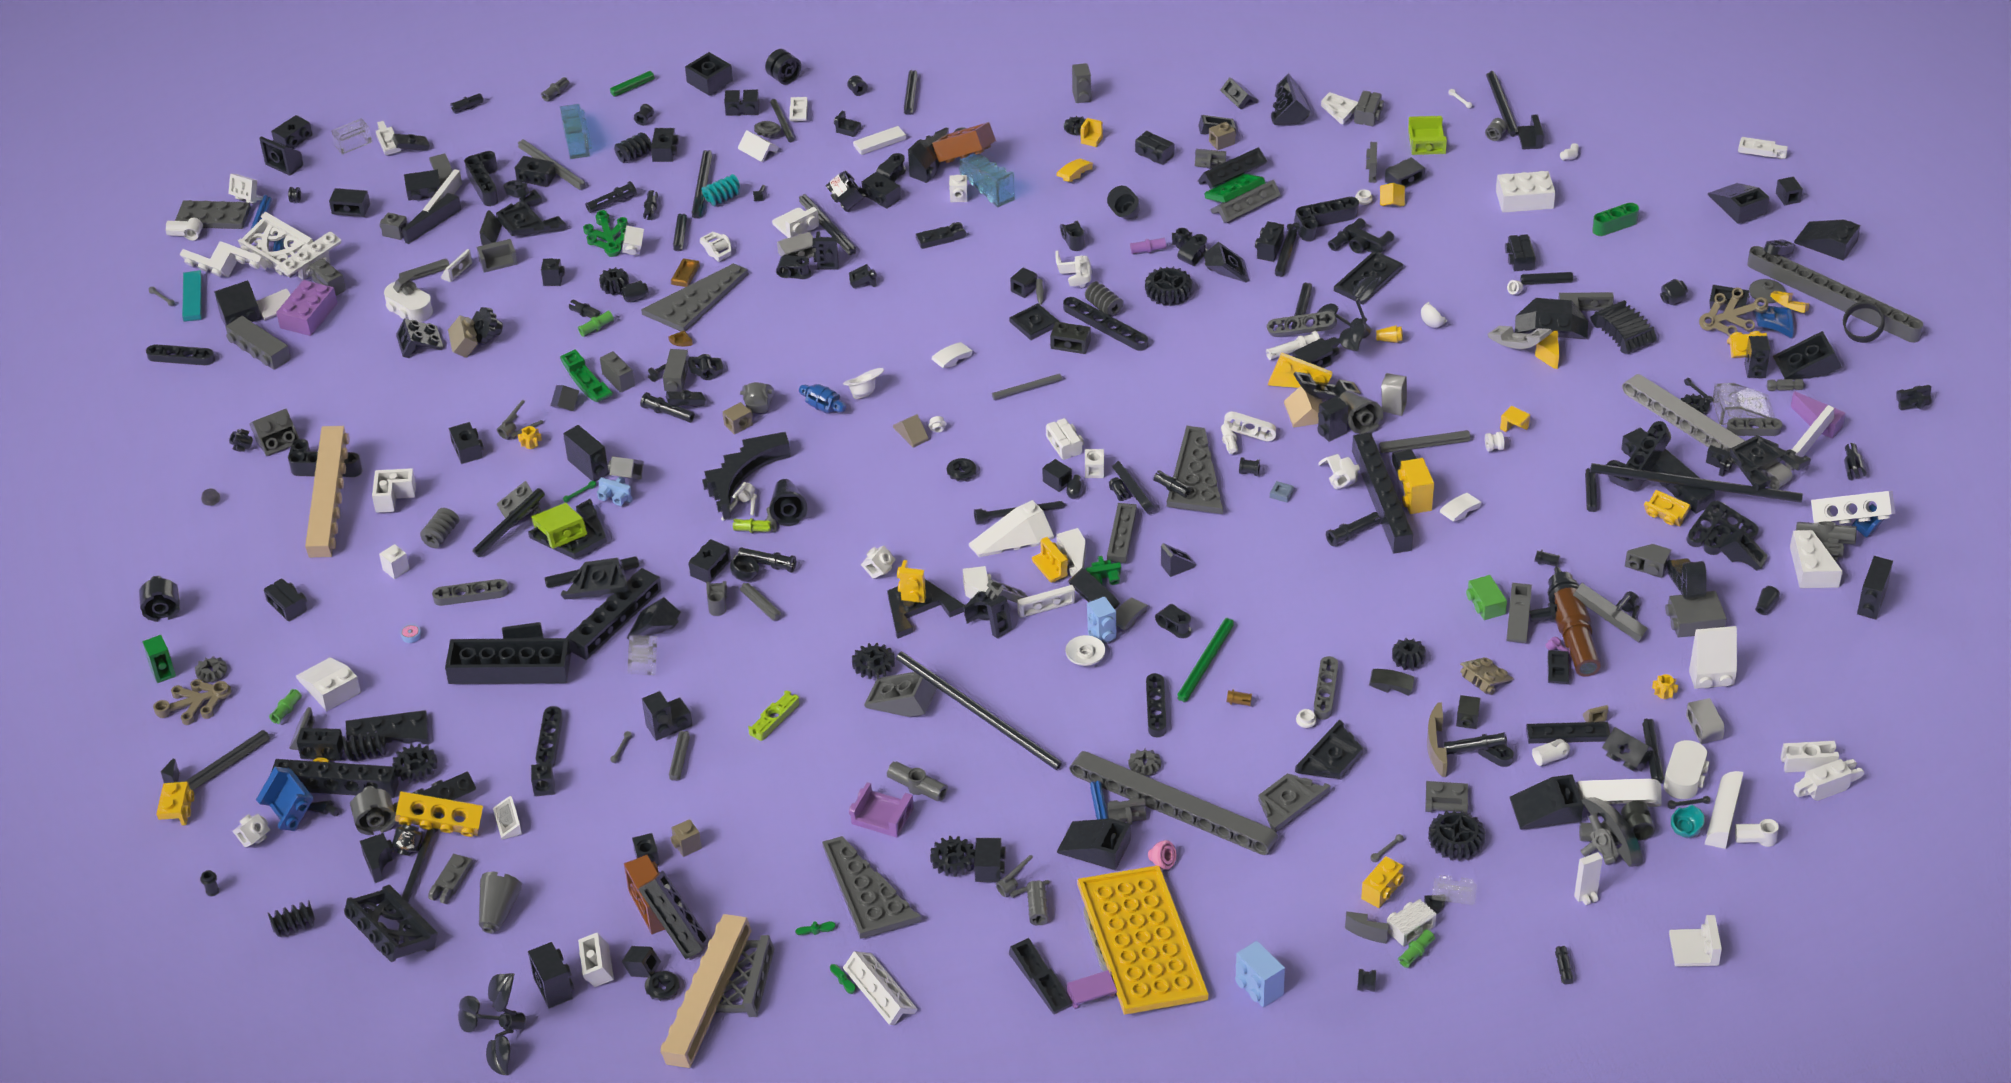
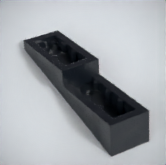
M447 193L429 212L422 210L402 229L405 243L410 244L461 211L459 196Z
M1029 938L1010 946V957L1053 1015L1073 1005L1053 970L1047 968Z

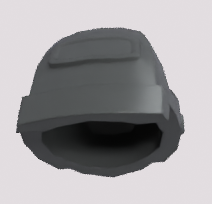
M759 382L744 385L740 395H743L745 406L749 407L752 413L767 412L772 401L774 388L769 384Z

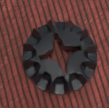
M1077 115L1074 118L1070 117L1065 120L1064 130L1072 135H1081V126L1086 119L1083 116L1077 117Z
M1694 393L1691 396L1686 394L1684 398H1681L1683 402L1702 414H1706L1709 411L1710 403L1706 397L1702 398L1701 394L1698 396Z
M966 458L954 459L947 465V475L951 479L956 478L957 482L960 479L964 481L967 478L972 479L973 475L976 474V465L973 461Z
M669 971L655 972L652 977H648L645 981L646 994L650 995L652 1000L658 998L660 1002L663 998L670 1000L672 995H677V990L680 988L678 977ZM659 982L666 986L665 990H662L661 987L659 988Z

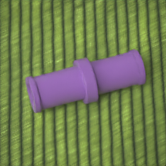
M1165 238L1145 239L1142 242L1130 243L1131 254L1146 251L1151 253L1152 250L1166 249Z

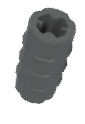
M1040 880L1031 881L1027 884L1028 915L1030 923L1035 926L1044 925L1048 922L1047 891L1045 883Z

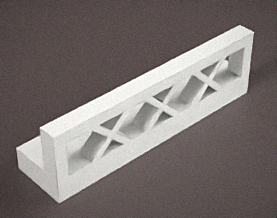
M856 951L852 953L843 969L889 1025H895L903 1013L915 1014L917 1012L916 1006L872 953Z

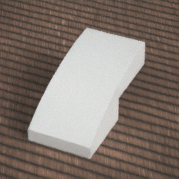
M791 97L790 121L807 120V97Z
M962 342L940 350L932 356L931 360L942 368L956 366L958 359L971 357L973 351Z
M1465 493L1448 502L1440 509V513L1455 522L1465 519L1467 512L1479 509L1482 502L1469 493Z

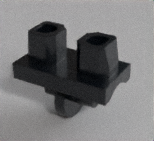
M1919 385L1907 390H1897L1896 400L1898 401L1899 409L1905 410L1914 407L1920 409L1927 404H1931V386Z

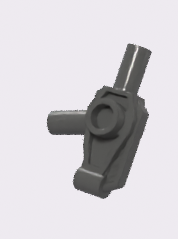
M1596 813L1588 816L1594 829L1590 834L1592 842L1581 849V853L1586 857L1598 849L1603 855L1606 865L1617 862V857L1620 854L1617 851L1618 848L1611 831L1605 827L1602 828Z

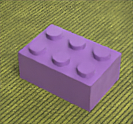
M303 280L276 312L280 328L311 336L338 304L334 287Z

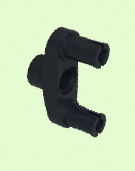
M1358 218L1354 223L1343 229V231L1348 232L1350 235L1349 246L1355 253H1360L1363 250L1369 252L1375 250L1381 253L1394 240V234L1391 231H1387L1380 238L1363 231L1362 229L1366 227V222L1362 218Z

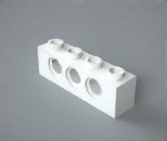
M1893 491L1811 500L1814 523L1839 520V524L1851 523V519L1858 518L1859 522L1870 521L1871 516H1878L1879 520L1888 519L1890 514H1895ZM1871 501L1877 504L1875 512L1869 510V503ZM1852 503L1856 504L1858 508L1855 514H1852L1849 510ZM1832 506H1836L1838 508V514L1836 516H1832L1830 513V508Z

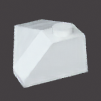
M1031 500L1016 507L971 541L969 547L978 557L1002 553L1005 549L1013 548L1014 550H1019L1020 546L1041 545L1042 538L1048 537L1051 540L1054 539V535L1043 510Z

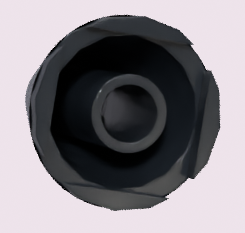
M781 479L775 485L769 511L771 517L780 525L791 526L798 524L799 520L807 514L806 500L791 480Z

